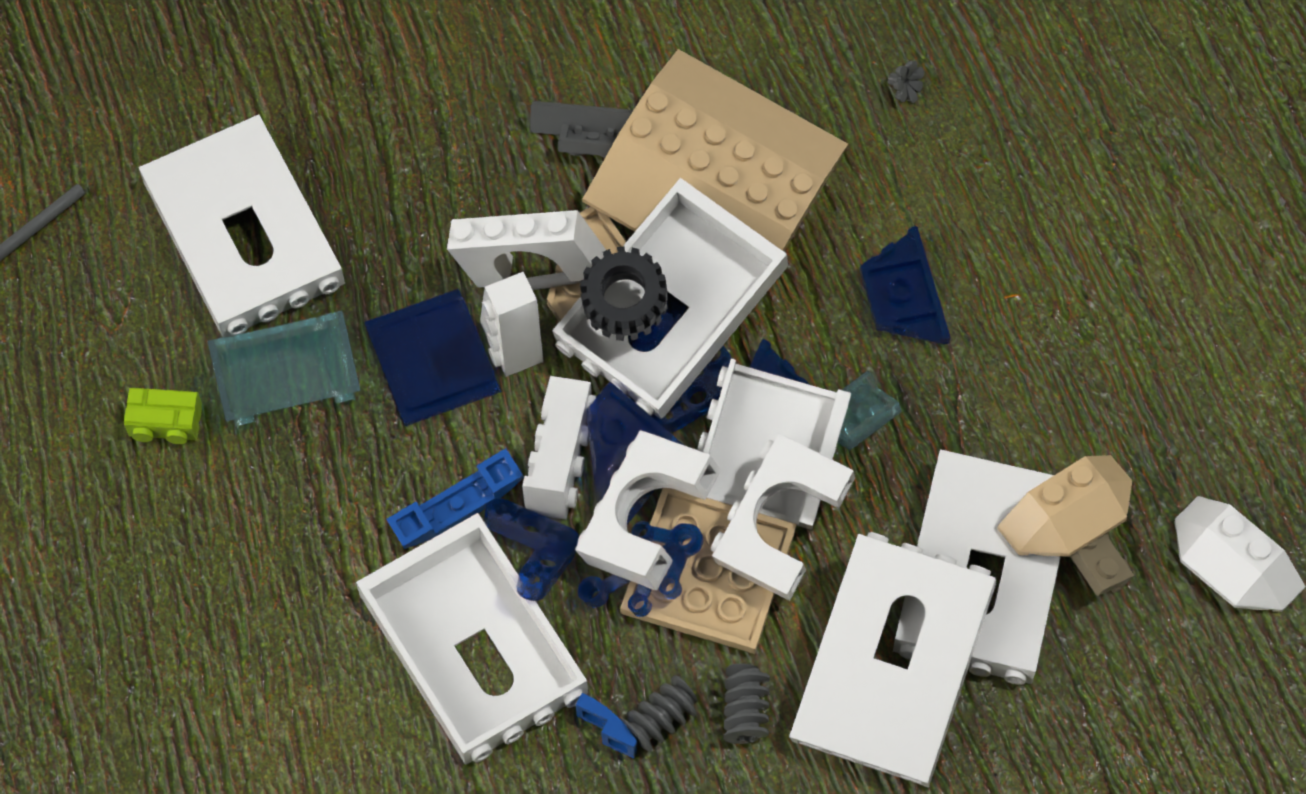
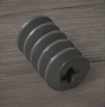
M751 664L729 665L725 673L728 676L725 680V688L728 690L725 693L727 705L724 707V715L727 717L724 720V729L727 732L724 734L723 739L729 743L748 744L757 741L758 738L767 737L769 730L759 727V725L768 723L769 716L759 713V711L769 709V702L759 698L770 694L769 688L760 686V684L770 681V675L760 672L757 666Z
M677 675L671 677V685L664 683L660 686L661 694L653 692L649 695L650 703L646 701L638 703L639 712L635 710L628 711V721L621 718L637 740V745L650 753L653 751L650 739L653 738L662 744L664 742L661 734L663 729L673 735L675 733L672 725L674 720L684 726L686 724L683 716L685 711L693 717L697 715L694 704L698 703V699L689 685Z

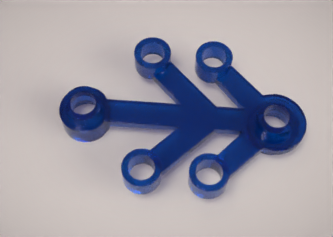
M639 521L632 527L631 534L639 537V533L642 530L648 529L646 535L640 538L651 542L664 543L665 545L662 547L673 560L667 575L664 576L659 586V591L665 598L675 599L682 593V584L679 580L687 558L694 556L700 551L704 541L703 534L693 524L682 523L675 526L672 530L651 526L646 521ZM691 538V541L688 544L683 545V542L686 539ZM614 574L603 581L596 576H590L579 584L578 596L587 606L592 608L600 607L606 603L610 593L631 581ZM675 583L672 590L666 591L669 584ZM640 584L637 585L635 593L629 598L628 608L635 616L644 617L652 609V603L648 599L652 589ZM596 591H600L596 597L592 598ZM644 601V605L641 608L635 609L638 602Z

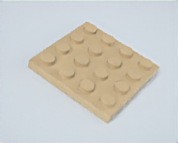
M663 488L645 540L661 545L673 561L657 591L630 581L620 608V614L755 654L775 593L716 564L712 557L714 553L711 551L713 541L719 532L725 533L731 522L727 520V517L733 505L709 498L703 500L676 489ZM758 513L757 532L761 539L769 546L788 555L797 524Z

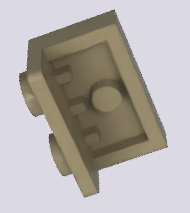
M1107 533L1070 556L1097 596L1110 590L1113 593L1120 591L1134 576L1128 563L1121 557Z

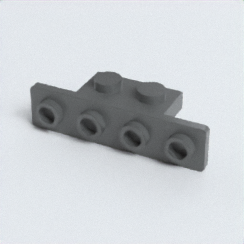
M533 101L531 104L530 131L533 133L560 135L558 152H568L576 156L583 154L600 155L605 158L633 110Z

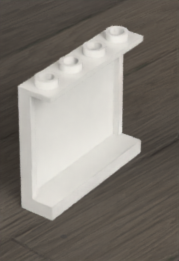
M735 359L730 360L729 367L722 366L717 386L722 387L719 400L712 399L707 419L712 420L709 433L702 432L697 449L711 455L721 470L707 498L733 505L736 501L741 503L747 492L744 489V485L748 476L753 470L758 472L763 462L760 456L766 443L769 440L774 441L778 433L833 460L850 402V392L838 389L836 393L736 364ZM783 490L769 497L760 508L759 513L812 530L821 499L801 490Z

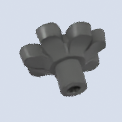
M907 61L905 66H898L895 71L896 73L892 72L888 77V83L897 90L896 99L901 102L907 100L908 102L915 103L917 101L915 91L920 92L922 90L923 83L918 79L924 76V70L922 67H917V61Z

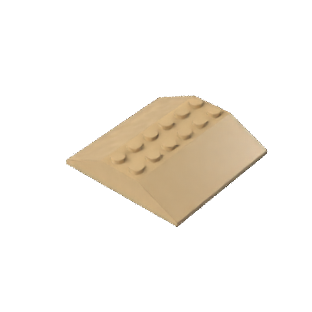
M678 49L651 82L619 132L585 193L582 202L629 229L636 231L681 178L784 252L846 150L848 143Z

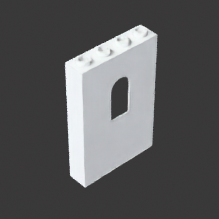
M256 115L139 167L144 185L223 339L229 336H238L253 325L260 322H269L280 313L291 308L302 307L309 300L322 294L333 293L341 285L345 284L342 268L260 115ZM251 207L256 213L274 249L272 258L260 266H252L242 260L222 221Z
M681 178L624 244L625 252L631 253L633 247L639 249L641 256L645 253L651 255L653 263L658 262L661 266L662 274L665 275L667 292L689 307L659 345L651 351L640 352L629 344L628 335L624 336V341L616 340V335L611 334L610 338L602 335V330L599 328L596 331L591 326L590 319L587 320L581 297L552 330L557 342L555 346L569 358L575 355L583 361L581 365L587 372L594 377L602 375L610 381L608 386L621 397L627 394L636 401L634 405L648 417L654 414L661 420L788 267V259L785 252ZM619 280L607 288L604 299L614 307L629 308L636 305L642 299L645 291L635 281Z
M940 449L917 547L923 550V555L933 558L936 557V554L946 555L957 560L956 565L967 568L971 550L1005 557L995 606L985 616L968 669L977 676L987 677L991 674L1004 677L1005 681L1015 685L1032 684L1060 556L1018 555L999 532L998 525L1028 491L1054 475ZM905 596L893 647L894 652H898L900 656L910 660L925 619V607L916 597Z
M478 513L356 582L360 597L465 765L473 760L475 763L483 761L492 754V749L504 742L505 744L515 742L524 734V730L535 724L536 726H541L554 717L555 712L565 706L567 708L576 706L581 694L588 693L586 678ZM484 629L514 676L511 689L503 695L492 696L485 693L455 648L458 644Z
M868 532L867 536L858 534L789 737L792 742L929 787L996 586V578L990 576V570L977 565H970L969 569L956 565L957 560L946 555L936 554V557L933 558L923 555L921 548L908 543H902L901 547L889 544L887 537L877 533ZM902 596L916 597L925 607V619L908 669L874 659L891 605Z

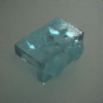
M866 371L842 389L843 391L850 392L851 398L838 443L850 451L902 412L899 402L877 387L874 375L869 371Z

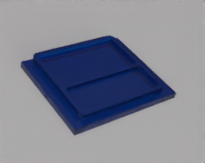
M459 289L364 322L405 426L501 392L494 370Z

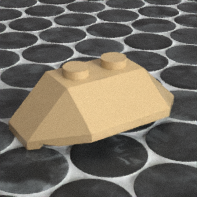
M1111 455L1084 456L1028 491L998 525V530L1018 555L1035 554L1070 557L1127 520L1132 479Z

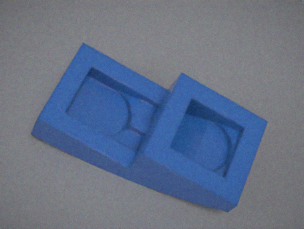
M582 693L576 703L577 717L603 729L601 732L602 744L635 759L637 755V740L628 727L606 706Z

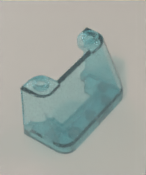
M343 311L207 341L225 420H234L235 426L255 422L254 415L326 398L334 397L335 403L355 399L354 392L361 391Z

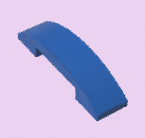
M503 449L476 465L477 472L425 503L418 505L417 502H414L387 518V522L403 548L406 549L433 539L471 516L479 514L515 487L524 476L507 449Z

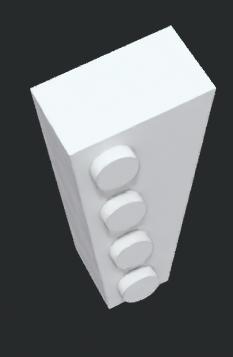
M524 272L486 286L484 288L480 323L491 347L488 351L494 366H501L507 377L542 363L543 353L538 304Z
M550 376L541 412V420L545 421L544 424H538L535 434V451L538 452L531 451L528 461V476L524 477L522 485L526 514L567 520L569 508L575 509L578 488L573 487L575 477L582 476L584 457L580 456L581 447L588 446L590 437V426L586 425L588 415L594 416L597 396L591 394V382Z

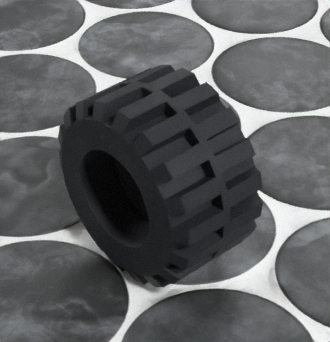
M625 246L617 247L618 252L613 254L608 249L603 251L604 258L594 257L591 260L592 267L586 266L583 272L584 280H581L580 295L587 320L590 319L591 326L596 331L600 328L602 335L610 338L611 334L616 335V340L624 341V336L630 335L631 340L638 339V333L642 331L646 336L652 332L651 326L653 324L655 326L660 324L661 314H665L667 309L668 295L665 275L662 274L659 263H653L652 256L648 253L641 256L639 249L633 247L631 253L625 252ZM632 280L640 284L645 293L636 305L629 308H617L610 305L604 299L605 291L616 281Z

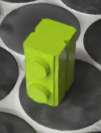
M129 388L124 417V426L128 436H132L133 439L140 442H150L153 438H164L173 444H185L187 440L196 441L202 412V402L199 393Z

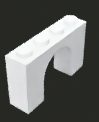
M578 210L453 219L447 245L449 253L478 288L486 287L510 277L513 260L510 252L524 251L546 256L556 262L572 282L584 280L583 272L586 266L591 268V260L596 256L600 259L604 258L603 251L606 250Z
M640 430L635 440L629 444L626 457L619 470L615 471L612 475L610 486L603 499L597 503L594 509V516L588 527L580 534L575 550L588 565L657 591L673 560L661 545L628 533L627 518L632 506L641 496L658 488H672L706 500L721 471L711 455Z
M778 433L774 441L769 440L766 443L760 456L763 462L758 472L753 470L748 476L744 485V489L747 492L741 503L736 501L733 504L727 520L731 522L725 533L719 532L711 546V551L714 552L712 557L716 564L790 601L806 572L804 563L769 546L761 539L757 532V516L760 508L772 495L790 489L804 491L840 508L855 480V475L852 469Z

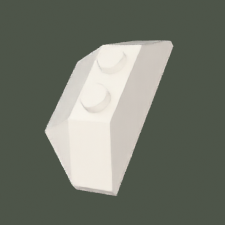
M1197 496L1175 518L1174 524L1180 562L1234 608L1283 612L1305 589L1306 586L1285 550L1230 504Z

